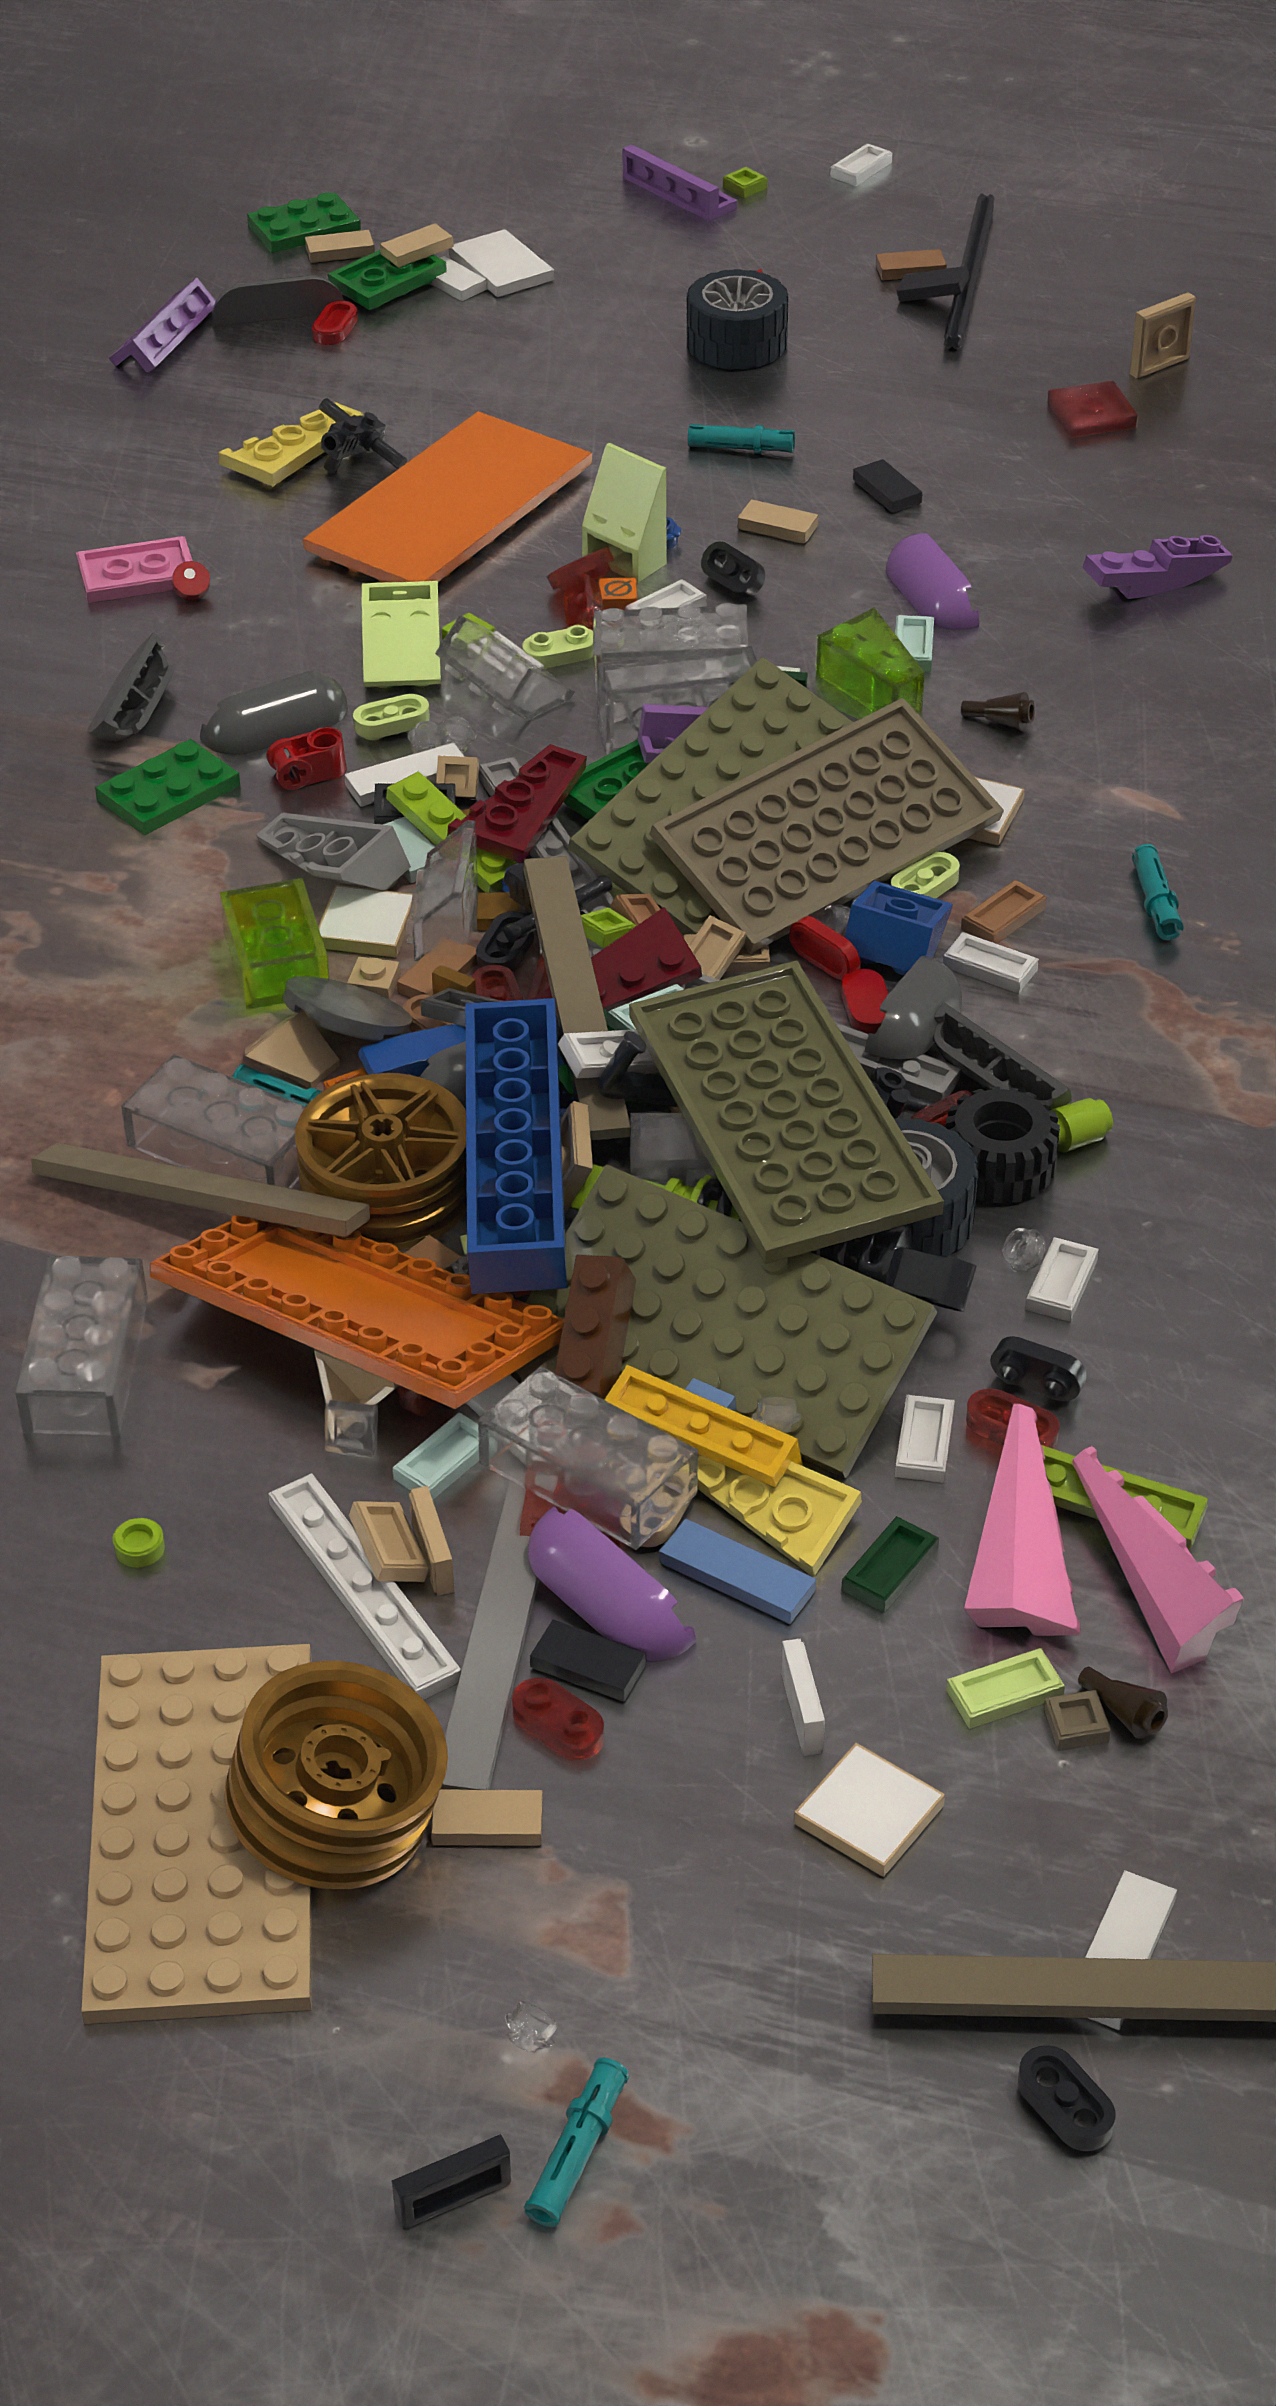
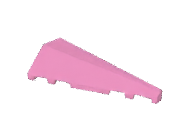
M1013 1404L964 1610L978 1627H1027L1033 1636L1080 1635L1081 1627L1074 1610L1071 1595L1073 1594V1589L1064 1562L1063 1551L1065 1550L1052 1488L1047 1480L1044 1466V1450L1039 1442L1035 1423L1037 1420L1036 1413L1033 1408L1022 1404Z
M1093 1446L1082 1450L1073 1458L1072 1463L1170 1673L1173 1674L1205 1660L1216 1632L1234 1625L1244 1599L1236 1588L1224 1590L1212 1578L1216 1574V1568L1208 1560L1197 1563L1186 1548V1539L1143 1496L1132 1498L1121 1487L1124 1485V1477L1117 1470L1106 1472L1098 1461L1097 1450Z

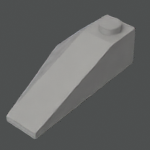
M281 813L256 835L260 843L313 876L356 887L387 890L396 885L398 878L411 867L393 826Z

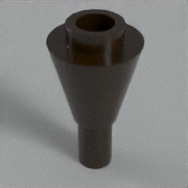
M1027 692L989 699L986 702L963 700L961 704L962 716L985 717L987 720L1020 731H1024L1027 724L1033 722L1035 714L1034 701L1029 700Z
M1089 1666L1081 1671L1078 1677V1684L1089 1691L1096 1690L1103 1703L1137 1739H1143L1149 1734H1155L1164 1726L1168 1717L1167 1697L1164 1692L1120 1680H1111Z

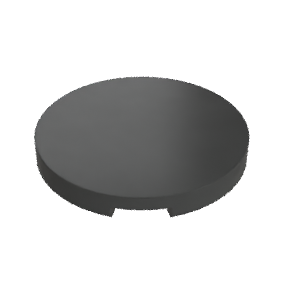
M310 976L293 977L287 981L282 996L286 1006L294 1013H300L302 1008L309 1012L311 1017L320 1021L319 1026L356 1038L381 1041L384 1034L395 1035L396 1037L407 1034L412 1023V1017L409 1012L397 1003L372 991L336 980Z

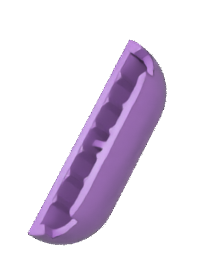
M925 532L907 536L898 542L888 556L886 574L921 616L934 617V625L941 628L962 630L978 627L979 611L971 610L966 590L972 588L971 584L937 543Z
M553 1506L538 1520L532 1530L528 1544V1558L532 1570L551 1591L604 1638L645 1652L646 1661H661L673 1658L685 1652L696 1642L693 1627H684L671 1608L678 1603L672 1594L585 1517L573 1509H570L565 1514L559 1513L556 1507Z

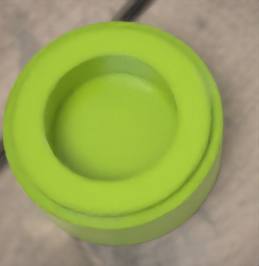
M134 1518L122 1523L113 1534L116 1558L122 1564L135 1568L149 1566L158 1561L165 1550L164 1536L160 1525L147 1518Z

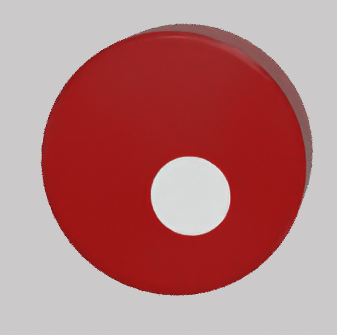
M186 561L179 564L173 572V589L182 599L188 601L201 599L207 594L210 587L208 570L205 566L195 561Z

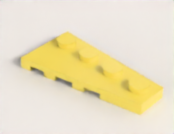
M335 402L337 406L350 416H363L362 412ZM316 410L300 417V424L285 426L283 424L272 429L273 435L259 441L258 438L252 437L243 441V448L232 452L229 448L219 451V465L259 480L264 484L275 486L325 452L321 449V438L328 432L331 424L337 422L321 410Z
M670 1442L663 1452L664 1462H675L685 1466L692 1474L694 1487L813 1578L862 1503L861 1491L794 1462L790 1463L777 1486L773 1487L673 1442Z

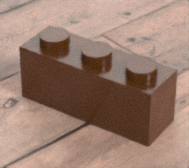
M576 1254L552 1384V1391L566 1410L605 1413L602 1402L620 1376L636 1278L623 1257Z

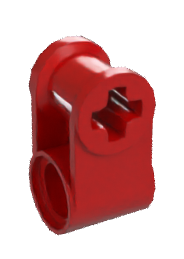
M332 727L318 728L309 733L277 740L267 751L266 758L270 766L277 770L276 777L279 784L288 790H296L325 780H335L343 776L347 770L342 733ZM284 749L288 750L289 757L285 754ZM290 770L294 776V779H291L289 775Z

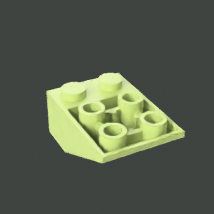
M611 443L605 446L582 523V557L627 578H636L637 583L667 564L665 467Z
M438 581L362 583L364 687L388 688L404 685L425 687L432 684H441Z

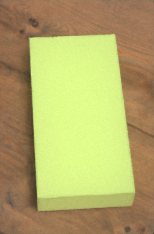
M1042 1648L947 1679L946 1687L948 1695L969 1729L1042 1705L1045 1698L1064 1695L1065 1690L1064 1683Z

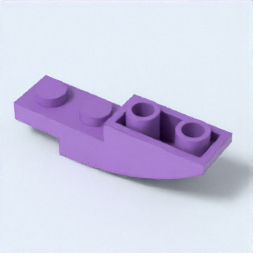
M1201 535L1199 538L1171 536L1169 539H1153L1149 552L1136 550L1134 553L1118 554L1106 551L1103 554L1086 555L1083 569L1100 587L1116 586L1130 599L1148 597L1192 584L1230 563L1233 555L1221 544L1218 538L1211 535Z

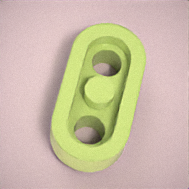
M573 625L567 629L535 633L525 639L522 646L526 654L543 664L544 668L585 661L594 657L597 653V636L585 626Z
M405 694L359 706L353 712L355 732L368 740H379L385 736L401 732L416 731L425 726L430 720L428 700L416 694Z
M935 852L894 875L891 880V886L936 899L957 884L959 880V861L949 853Z

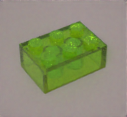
M303 878L219 892L224 934L246 1010L283 1004L282 996L286 983L290 978L310 976L329 979L327 953Z

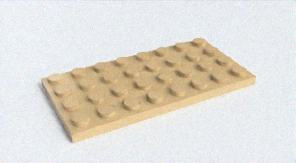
M310 1644L101 1656L81 2009L84 2024L311 2010V1886L294 1882L275 1873L251 1855L236 1836L229 1822L224 1801L227 1773L243 1718L251 1699L275 1675L297 1665L311 1662Z

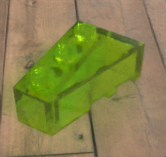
M875 607L817 635L816 674L873 712L901 698H904L917 713L922 711L925 672Z

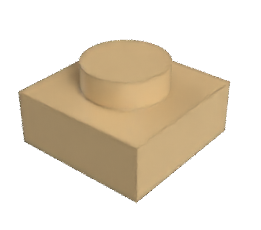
M438 756L436 783H455L456 799L477 800L478 757Z
M358 956L347 983L372 991L390 1000L400 977V962Z

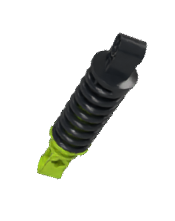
M593 1165L591 1173L578 1194L574 1197L570 1208L576 1211L580 1210L604 1167ZM706 1174L698 1181L696 1187L685 1185L683 1180L671 1178L666 1186L647 1181L742 1222L722 1184L715 1176ZM906 1225L891 1228L888 1232L881 1231L810 1251L932 1305L959 1312H964L977 1267L972 1263L938 1254L932 1255L912 1250L911 1228Z

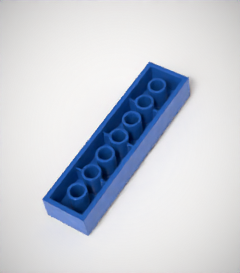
M555 998L466 1003L467 1255L471 1293L567 1288L559 1051Z

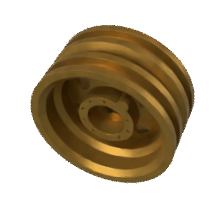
M399 1073L369 1074L344 1080L318 1094L304 1108L295 1129L301 1191L369 1204L370 1220L357 1229L361 1232V1236L378 1243L393 1244L399 1250L412 1248L429 1235L435 1239L452 1229L467 1212L466 1110L455 1095L444 1087L413 1075Z
M317 1661L289 1668L267 1681L256 1692L246 1709L224 1788V1801L229 1822L236 1836L251 1855L270 1870L294 1882L323 1889H352L384 1880L408 1863L418 1850L424 1837L447 1771L448 1749L443 1729L432 1709L420 1695L399 1679L376 1668L347 1661Z

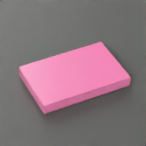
M185 536L76 552L77 563L88 603L174 590L172 577L175 568L183 562L193 561Z

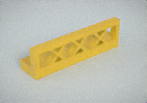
M629 1365L625 1367L602 1402L607 1414L773 1487L777 1486L791 1462L803 1466L797 1438Z

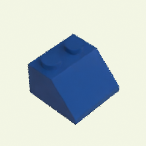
M873 881L852 904L844 937L856 948L860 962L866 964L882 963L892 966L896 973L905 975L921 956L934 958L953 904Z

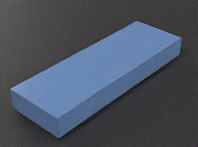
M688 1519L682 1522L659 1551V1563L789 1624L792 1623L816 1591V1578Z

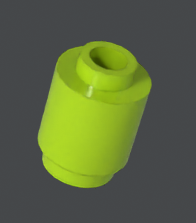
M1085 1098L1050 1110L1054 1111L1058 1117V1124L1060 1125L1058 1151L1063 1153L1101 1141L1113 1128V1117L1110 1108L1101 1099Z

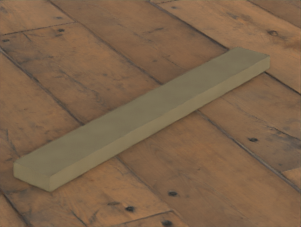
M567 856L524 859V875L552 998H555L556 1016L561 1038L564 1033L608 1031ZM567 1062L576 1102L588 1105L591 1141L629 1137L631 1126L625 1100L606 1098L601 1095L598 1089L600 1077L576 1079Z
M56 1143L31 1158L32 1173L36 1175L341 1237H347L370 1220L369 1204L67 1144Z
M872 1954V2014L1276 2022V1962Z

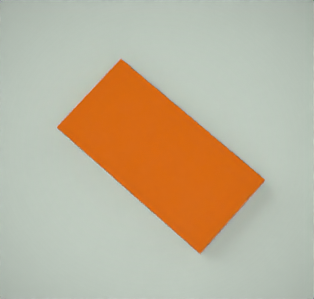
M478 411L304 537V550L320 556L323 560L344 565L353 572H361L374 577L381 583L439 582L592 464V452Z
M234 1215L230 1221L214 1229L203 1231L201 1236L184 1245L174 1246L169 1253L150 1262V1277L453 1409L460 1407L560 1343L564 1319L553 1315L549 1308L540 1305H529L514 1299L510 1292L472 1294L469 1275L453 1274L436 1267V1263L430 1259L414 1258L400 1252L398 1247L393 1244L378 1243L361 1236V1232L357 1229L347 1237H341Z

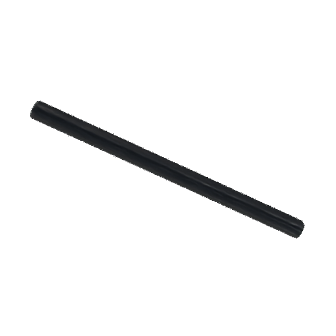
M982 193L977 198L961 267L967 266L970 277L962 293L953 297L944 335V346L947 349L953 347L955 350H958L962 346L994 209L995 198L991 194L986 196Z

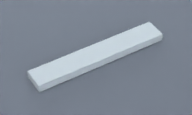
M311 1473L268 1493L269 1505L398 1679L413 1689L423 1700L457 1684L461 1668L394 1581L376 1580L355 1529L315 1476Z

